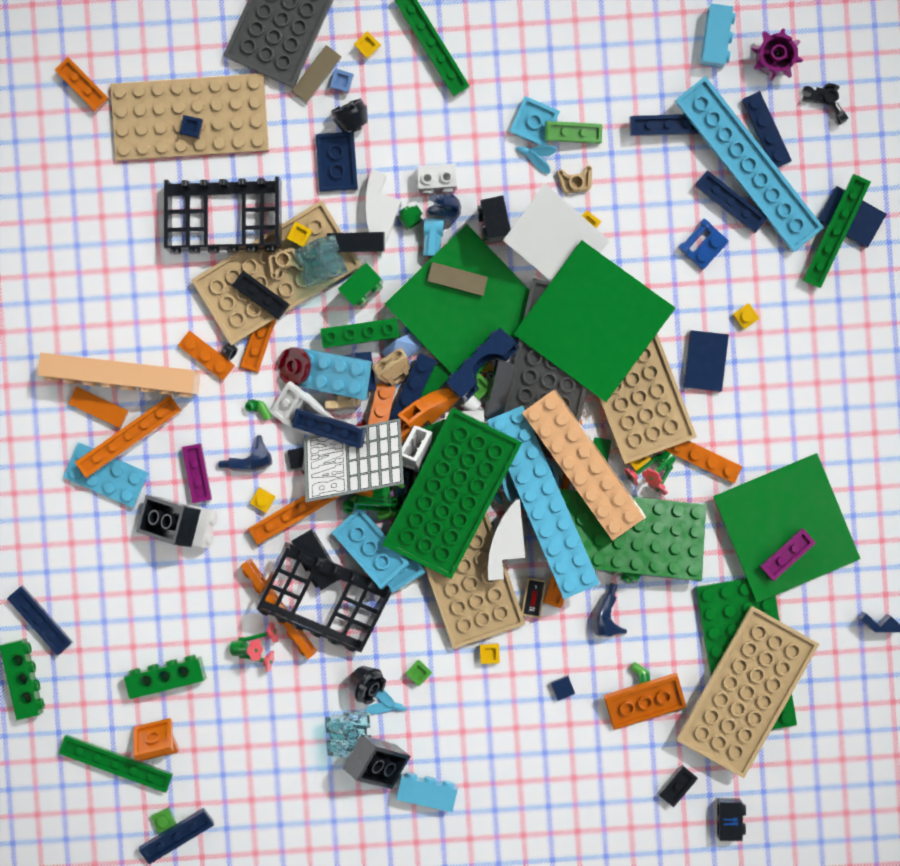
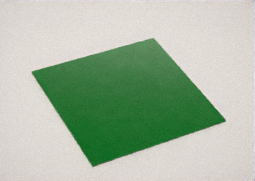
M466 224L385 303V306L452 374L462 367L461 365L464 360L470 358L479 345L484 344L488 340L489 335L494 330L497 331L501 328L511 338L514 339L516 337L514 332L524 319L530 290L471 227ZM434 262L488 277L484 295L480 296L428 282L427 278L431 263ZM490 361L484 363V364L480 367L478 373H479Z
M581 240L514 332V335L603 401L607 402L676 307Z
M818 453L713 496L756 603L861 559ZM801 528H804L816 544L775 581H771L759 566Z

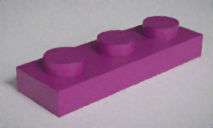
M202 443L182 447L192 503L212 500Z
M801 528L759 567L771 581H775L816 542L804 528Z

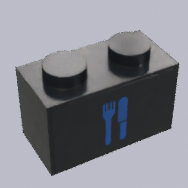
M717 798V837L719 841H743V835H746V824L743 823V816H746V805L743 804L740 798Z

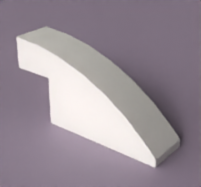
M372 169L366 191L365 209L369 232H385L386 247L402 201L381 193L387 175ZM384 251L377 253L379 256H382Z
M516 498L506 510L493 536L488 560V580L504 579L503 560L525 558L520 498Z

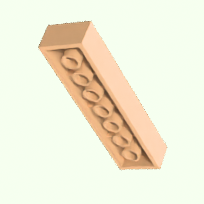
M40 352L38 376H44L43 380L60 382V378H63L62 382L79 384V380H81L82 385L98 386V383H101V387L117 388V385H120V389L135 391L136 387H140L139 391L155 393V389H158L159 394L174 395L175 391L178 392V396L193 397V394L199 393L201 371Z
M557 390L551 391L522 412L612 541L646 518L643 511Z

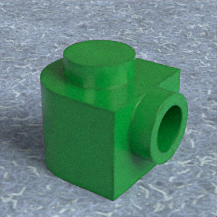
M417 205L410 208L406 206L399 211L400 216L398 219L407 231L423 221L420 217L423 213Z

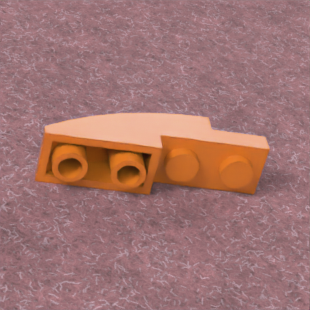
M446 387L421 397L398 414L401 424V443L403 444L407 440L414 425L421 427L427 421L432 424L459 400L458 396Z

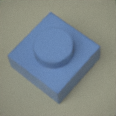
M335 68L330 88L349 94L354 74Z

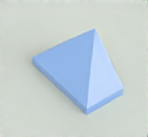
M412 333L396 339L381 352L386 357L401 347L407 357H410L424 347Z

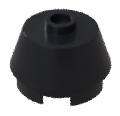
M361 98L349 101L348 104L331 110L333 117L331 120L342 132L351 131L353 133L362 129L361 126L368 123L367 105L364 104Z
M368 666L358 667L348 681V688L356 701L363 702L366 705L375 701L373 698L379 691L382 693L386 685V679L383 678L381 670Z

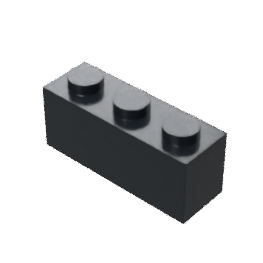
M313 528L292 540L294 546L333 562ZM301 563L305 571H310L311 573L313 567ZM317 570L312 583L315 588L319 587L320 590H323L340 579Z

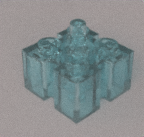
M335 235L318 238L294 251L298 264L303 265L304 272H302L307 287L323 284L334 277L348 272L342 255L337 253L340 249Z
M354 710L345 712L343 715L325 717L326 733L330 734V739L327 740L328 756L349 757L361 735L371 737V735H367V728H370L369 712Z

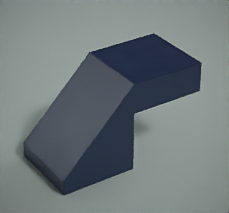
M863 611L857 616L873 632H900V624L888 614L878 623Z

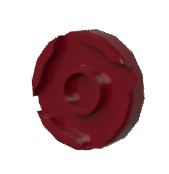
M290 347L281 353L278 360V369H280L281 373L279 374L280 378L286 384L291 381L295 385H301L307 380L310 375L311 362L308 354L303 349Z

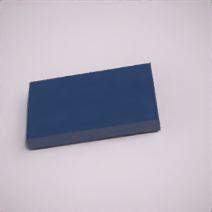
M354 132L315 134L320 193L358 190Z
M835 186L817 218L819 222L826 226L829 225L845 191L844 189ZM862 200L846 237L868 248L887 214Z
M690 330L683 387L722 392L729 334Z

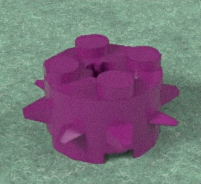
M784 28L779 33L773 35L766 31L762 32L763 42L760 46L751 47V50L756 53L757 62L753 68L769 75L770 81L775 76L783 74L791 78V67L795 63L803 62V59L798 56L797 47L801 41L799 39L792 40L791 36L785 34ZM775 52H778L779 58L775 57Z

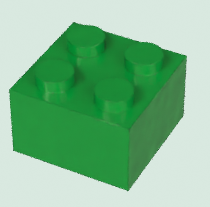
M365 263L338 290L355 308L358 306L362 308L369 301L368 297L372 293L376 295L383 288L382 284L384 282Z

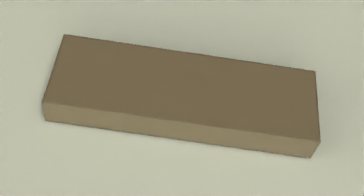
M325 45L292 89V92L308 103L342 56Z
M432 262L427 281L483 296L488 277Z

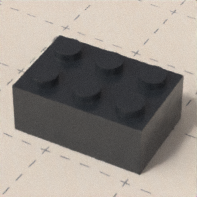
M504 196L480 200V205L477 206V216L479 222H483V225H481L483 241L487 240V245L503 242L511 230Z
M145 495L136 532L173 545L192 547L201 510L163 497Z
M361 735L342 769L357 781L393 789L411 756L396 744Z

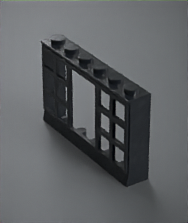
M275 176V181H266L265 178H257V181H247L244 178H239L238 182H228L226 179H219V182L210 183L208 180L202 179L200 183H190L188 180H181V183L172 184L168 179L164 180V249L173 255H179L184 251H189V254H200V251L217 254L223 250H227V253H238L239 250L256 253L262 249H265L266 252H277V249H282V180L279 176ZM275 193V207H264V194ZM242 194V244L208 245V195ZM246 194H260V207L246 208ZM204 195V209H190V196ZM172 196H186V209L172 210ZM275 211V225H264V212ZM246 212H260V225L246 226ZM204 213V227H190V214ZM172 214H186V227L172 228ZM275 229V243H264V230ZM246 230H260V243L246 244ZM204 231V245H190V232ZM172 232H186V245L172 246Z
M285 542L255 603L258 612L265 616L272 615L279 622L291 623L298 630L305 629L310 631L315 637L321 638L322 636L334 645L341 644L351 652L358 651L361 653L392 592L389 586L382 590L369 577ZM286 557L296 560L291 573L281 569ZM300 562L313 567L308 579L295 575ZM317 570L348 582L326 626L296 614ZM278 573L288 576L283 589L273 585ZM292 578L305 583L300 595L287 591ZM351 585L364 589L358 601L346 596ZM270 589L280 592L275 604L265 601ZM368 592L380 596L375 608L362 603ZM284 594L297 599L292 611L279 607ZM343 601L356 605L350 617L338 612ZM360 607L372 612L367 624L354 619ZM336 616L348 621L342 633L330 628ZM352 623L364 628L359 639L346 635Z

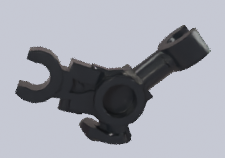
M827 83L824 85L826 89L816 87V90L811 86H805L803 91H808L810 96H803L802 101L809 102L813 99L814 103H823L832 107L839 125L849 119L839 105V93L837 92L840 88L839 85Z

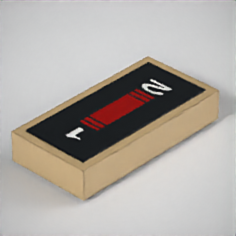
M527 577L522 606L523 616L540 618L546 580Z

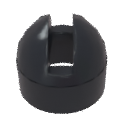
M225 344L221 349L223 357L228 361L232 360L238 352V348L230 344Z

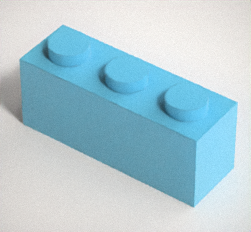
M710 3L707 9L700 65L723 68L726 63H729L730 51H728V43L731 44L733 39V32H730L731 24L734 25L736 13H733L734 6Z
M406 772V774L402 773L396 800L453 812L458 786L454 785L455 783L452 781L444 780L439 782L434 777L425 776V778L417 777L415 773Z

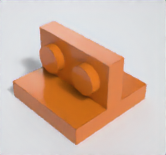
M171 718L134 726L133 756L136 761H144L179 752V746L173 735V722Z

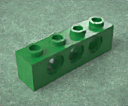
M397 318L320 329L324 349L400 338Z
M27 638L1 644L0 652L16 720L40 715L44 712L45 703L43 698H40L39 690L41 687L39 680L35 676L36 664L31 659L32 647L30 642H27ZM16 655L22 657V664L16 662ZM20 674H24L27 677L26 683L20 680ZM25 693L31 695V701H27L24 698Z
M193 654L184 657L185 660L177 662V659L166 661V665L159 666L157 663L147 666L146 670L140 671V668L129 670V674L124 677L129 699L205 681L207 676L202 656L196 657ZM179 668H187L188 675H182L179 672ZM162 671H166L169 674V680L162 679ZM143 676H148L151 679L150 685H146L143 682Z

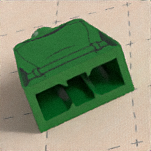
M389 487L374 489L371 498L356 494L354 510L390 512L391 496Z

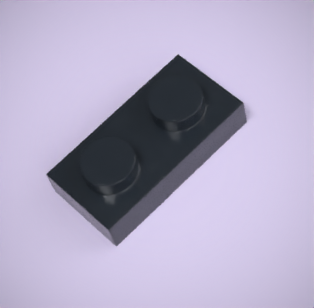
M682 765L658 795L674 808L698 777Z

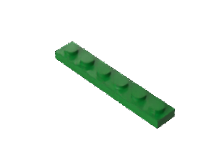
M394 0L452 96L455 97L470 88V85L418 0Z
M852 174L803 277V281L818 288L822 287L871 181Z
M67 734L64 736L58 753L164 793L168 791L174 774Z

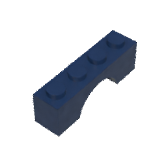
M503 329L494 330L489 335L488 340L484 344L479 345L470 358L464 360L461 365L462 367L449 376L446 382L447 385L464 402H467L479 390L477 373L480 367L490 360L499 359L507 361L519 349L517 342Z

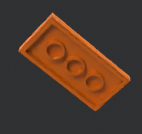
M677 672L603 695L613 730L687 708Z

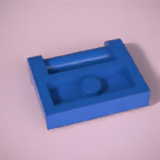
M703 218L700 226L678 248L698 267L704 270L726 246L729 240L714 228L708 220ZM707 230L710 234L692 252L689 248Z

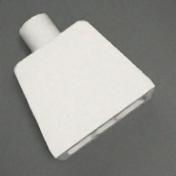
M414 425L402 447L404 467L416 472L420 471L432 447L431 431Z

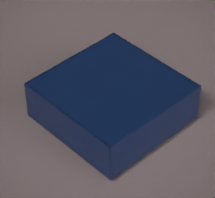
M183 115L180 135L200 139L203 119Z
M568 675L550 682L558 701L576 694Z

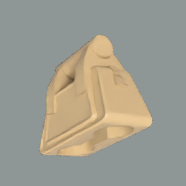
M401 347L371 366L377 378L385 383H390L393 387L407 379L410 374L408 371L410 369L409 359Z

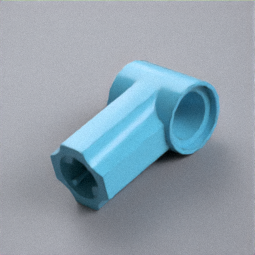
M425 218L423 256L433 257L441 249L444 219Z

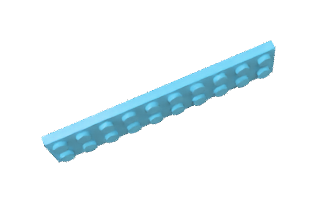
M706 76L674 101L760 212L767 217L768 222L792 252H795L824 228Z
M522 405L487 420V423L522 441L508 472L564 600L595 587L600 582L534 430L522 413L525 411Z

